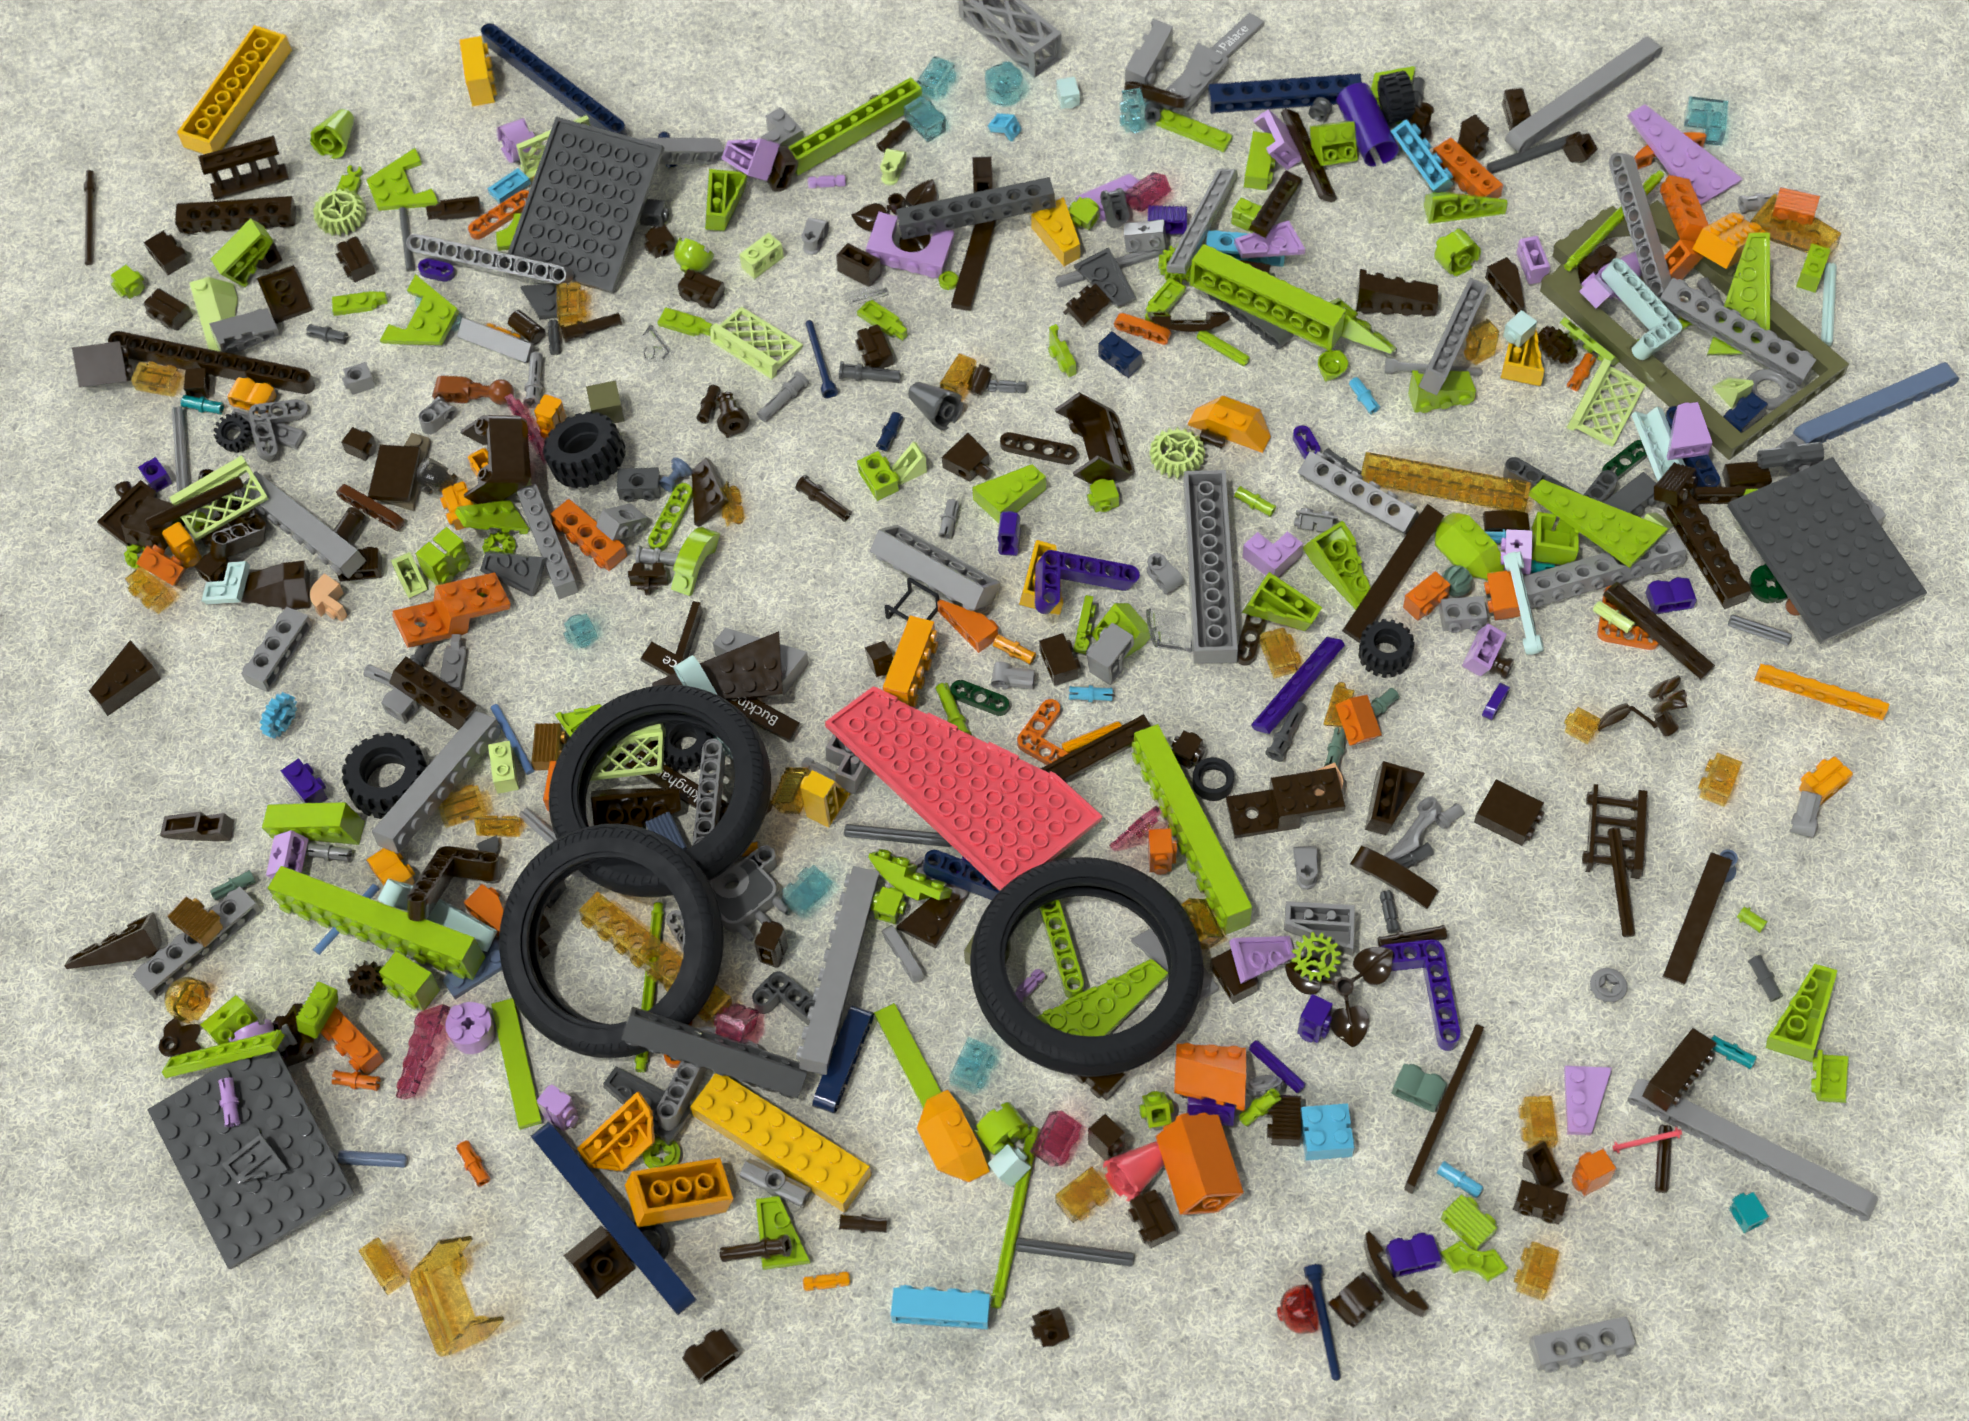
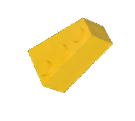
M1062 197L1055 201L1056 207L1032 213L1031 228L1059 262L1066 266L1080 258V242L1065 199Z
M1535 329L1534 335L1519 348L1513 343H1508L1501 374L1502 379L1541 386L1544 368L1542 367L1541 351H1539L1537 329Z
M1040 540L1035 541L1019 605L1036 609V563L1046 551H1057L1055 544ZM1061 580L1060 601L1050 612L1052 614L1060 615L1063 606V597L1061 594Z
M813 770L809 776L803 778L800 784L806 817L829 828L851 794L836 781Z

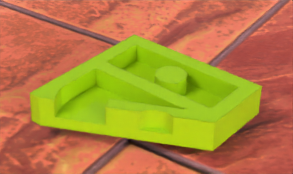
M1057 324L1049 327L1048 352L1052 358H1056L1060 371L1062 373L1065 372L1070 378L1076 375V362L1065 340L1062 342L1059 340V328Z

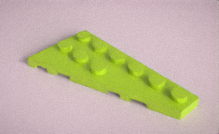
M1770 232L1748 234L1724 307L1727 309L1738 311L1741 317L1757 322L1759 327L1764 330H1770ZM1720 317L1718 322L1723 323L1725 321ZM1733 327L1736 333L1742 332L1741 328ZM1714 336L1707 355L1744 354ZM1751 337L1752 342L1760 343L1757 337Z
M1544 479L1533 487L1528 495L1629 568L1647 553L1668 531V528Z
M1151 958L1116 978L1108 979L1106 983L1098 987L1094 986L1064 1001L1063 1004L1053 1009L1049 1008L1043 1011V1014L1036 1018L1065 1033L1080 1036L1109 1035L1168 977V972Z

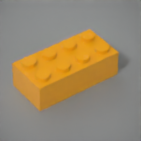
M1732 212L1704 227L1692 249L1727 269L1739 262L1749 233H1766V231L1762 230L1759 224L1750 223L1745 220L1743 215Z
M909 616L883 684V691L898 697L897 700L911 707H916L918 689H922L924 686V673L930 670L932 663L930 657L932 653H936L938 648V641H936L937 630H935L934 621Z
M720 1158L632 1171L625 1183L637 1227L726 1213L733 1201Z

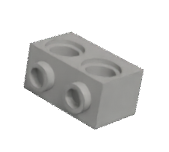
M1484 596L1441 599L1439 614L1443 631L1451 633L1466 629L1478 631L1486 626L1488 617Z

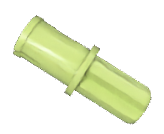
M1598 601L1593 608V612L1609 621V625H1615L1626 634L1631 631L1635 624L1634 621L1620 614V610L1615 611L1601 601Z

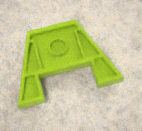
M413 148L366 179L378 211L397 210L401 207L406 209L422 208L438 204L432 188L413 194L404 172L422 165L416 148Z
M415 274L407 292L422 298L406 330L388 324L379 340L382 344L442 346L459 314V310Z

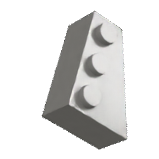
M1152 19L1150 23L1152 28L1149 34H1144L1142 40H1144L1140 50H1135L1125 68V81H1136L1147 85L1153 83L1156 73L1162 71L1166 59H1170L1173 55V26L1157 19Z
M268 308L257 309L250 313L209 323L213 338L220 352L235 354L279 335L277 326Z
M1286 901L1284 930L1300 937L1305 935L1308 939L1311 938V932H1314L1315 937H1319L1320 933H1323V939L1325 940L1329 936L1332 937L1331 945L1338 944L1335 950L1352 955L1355 905Z

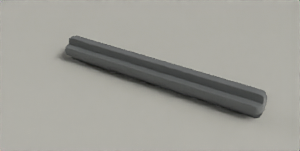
M1571 134L1529 148L1522 153L1518 152L1489 162L1486 168L1493 174L1561 150L1562 146L1566 143V137Z
M846 824L844 829L845 837L945 847L952 846L937 832Z
M1020 1237L1016 1242V1251L1122 1266H1132L1134 1260V1253Z

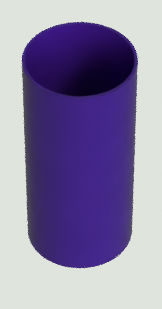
M1355 83L1343 89L1337 97V105L1344 120L1354 121L1356 145L1365 164L1371 167L1377 166L1370 152V149L1375 147L1382 164L1388 163L1397 155L1399 146L1394 135L1391 133V129L1370 86L1366 83Z

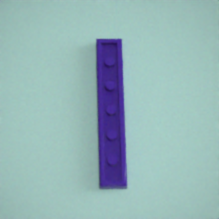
M1326 637L1251 724L1252 728L1255 731L1270 734L1345 646L1343 640Z

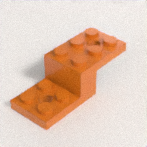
M494 572L436 585L432 602L393 610L392 616L407 648L452 638V634L464 635L468 633L470 618L508 610L511 604ZM485 593L487 597L483 598L477 594ZM421 622L424 623L426 626L419 627L418 625H415V623Z

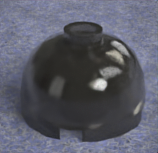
M426 457L420 462L416 473L417 481L422 486L421 491L429 496L432 494L443 495V489L450 485L454 486L459 478L454 473L452 476L448 474L446 466L431 458L427 460Z

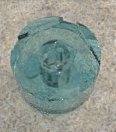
M1005 61L986 70L985 95L991 104L1010 107L1020 101L1023 94V76L1016 66L1009 61Z

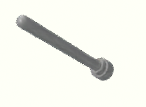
M1386 357L1385 374H1393L1398 372V370L1425 372L1428 364L1403 363L1395 360V358ZM1452 366L1450 371H1469L1472 376H1480L1483 373L1481 368Z

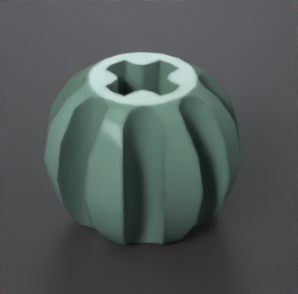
M1451 566L1442 574V577L1451 584L1449 590L1451 596L1460 597L1470 591L1473 577L1463 566Z

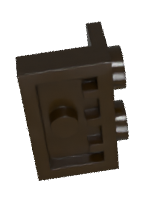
M1096 283L1091 287L1085 286L1079 292L1081 296L1077 300L1073 297L1065 304L1068 308L1063 313L1066 315L1069 312L1081 327L1111 302Z

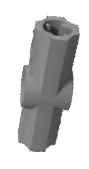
M750 1158L744 1163L740 1173V1178L766 1190L771 1196H779L801 1208L807 1203L812 1191L810 1187L785 1176L782 1171L771 1169ZM778 1179L781 1181L778 1186L770 1185L773 1180Z

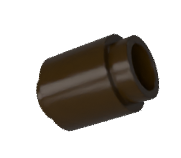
M979 364V367L974 366L967 382V390L982 396L983 391L986 392L993 375L990 372L991 368Z

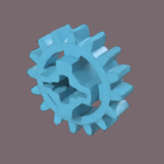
M282 692L281 695L276 694L275 699H271L269 705H266V710L262 713V720L260 721L262 724L260 730H262L263 734L275 739L276 736H281L282 731L285 732L288 729L292 719L295 718V711L297 710V707H295L297 704L295 697Z

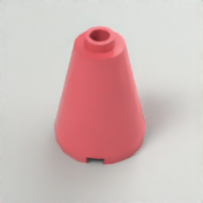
M1155 1141L1109 1158L1104 1162L1103 1168L1107 1166L1108 1173L1105 1174V1177L1118 1196L1121 1197L1124 1194L1128 1197L1126 1201H1131V1199L1136 1198L1161 1170L1164 1162L1158 1143Z

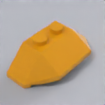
M1223 395L1197 407L1188 422V426L1199 430H1206L1208 428L1210 432L1226 436V440L1261 453L1264 452L1271 438L1259 408Z
M947 1089L927 1099L916 1129L937 1171L968 1183L989 1173L990 1171L981 1147L959 1104Z
M640 1092L635 1093L576 1148L588 1167L624 1171L655 1143L652 1109Z

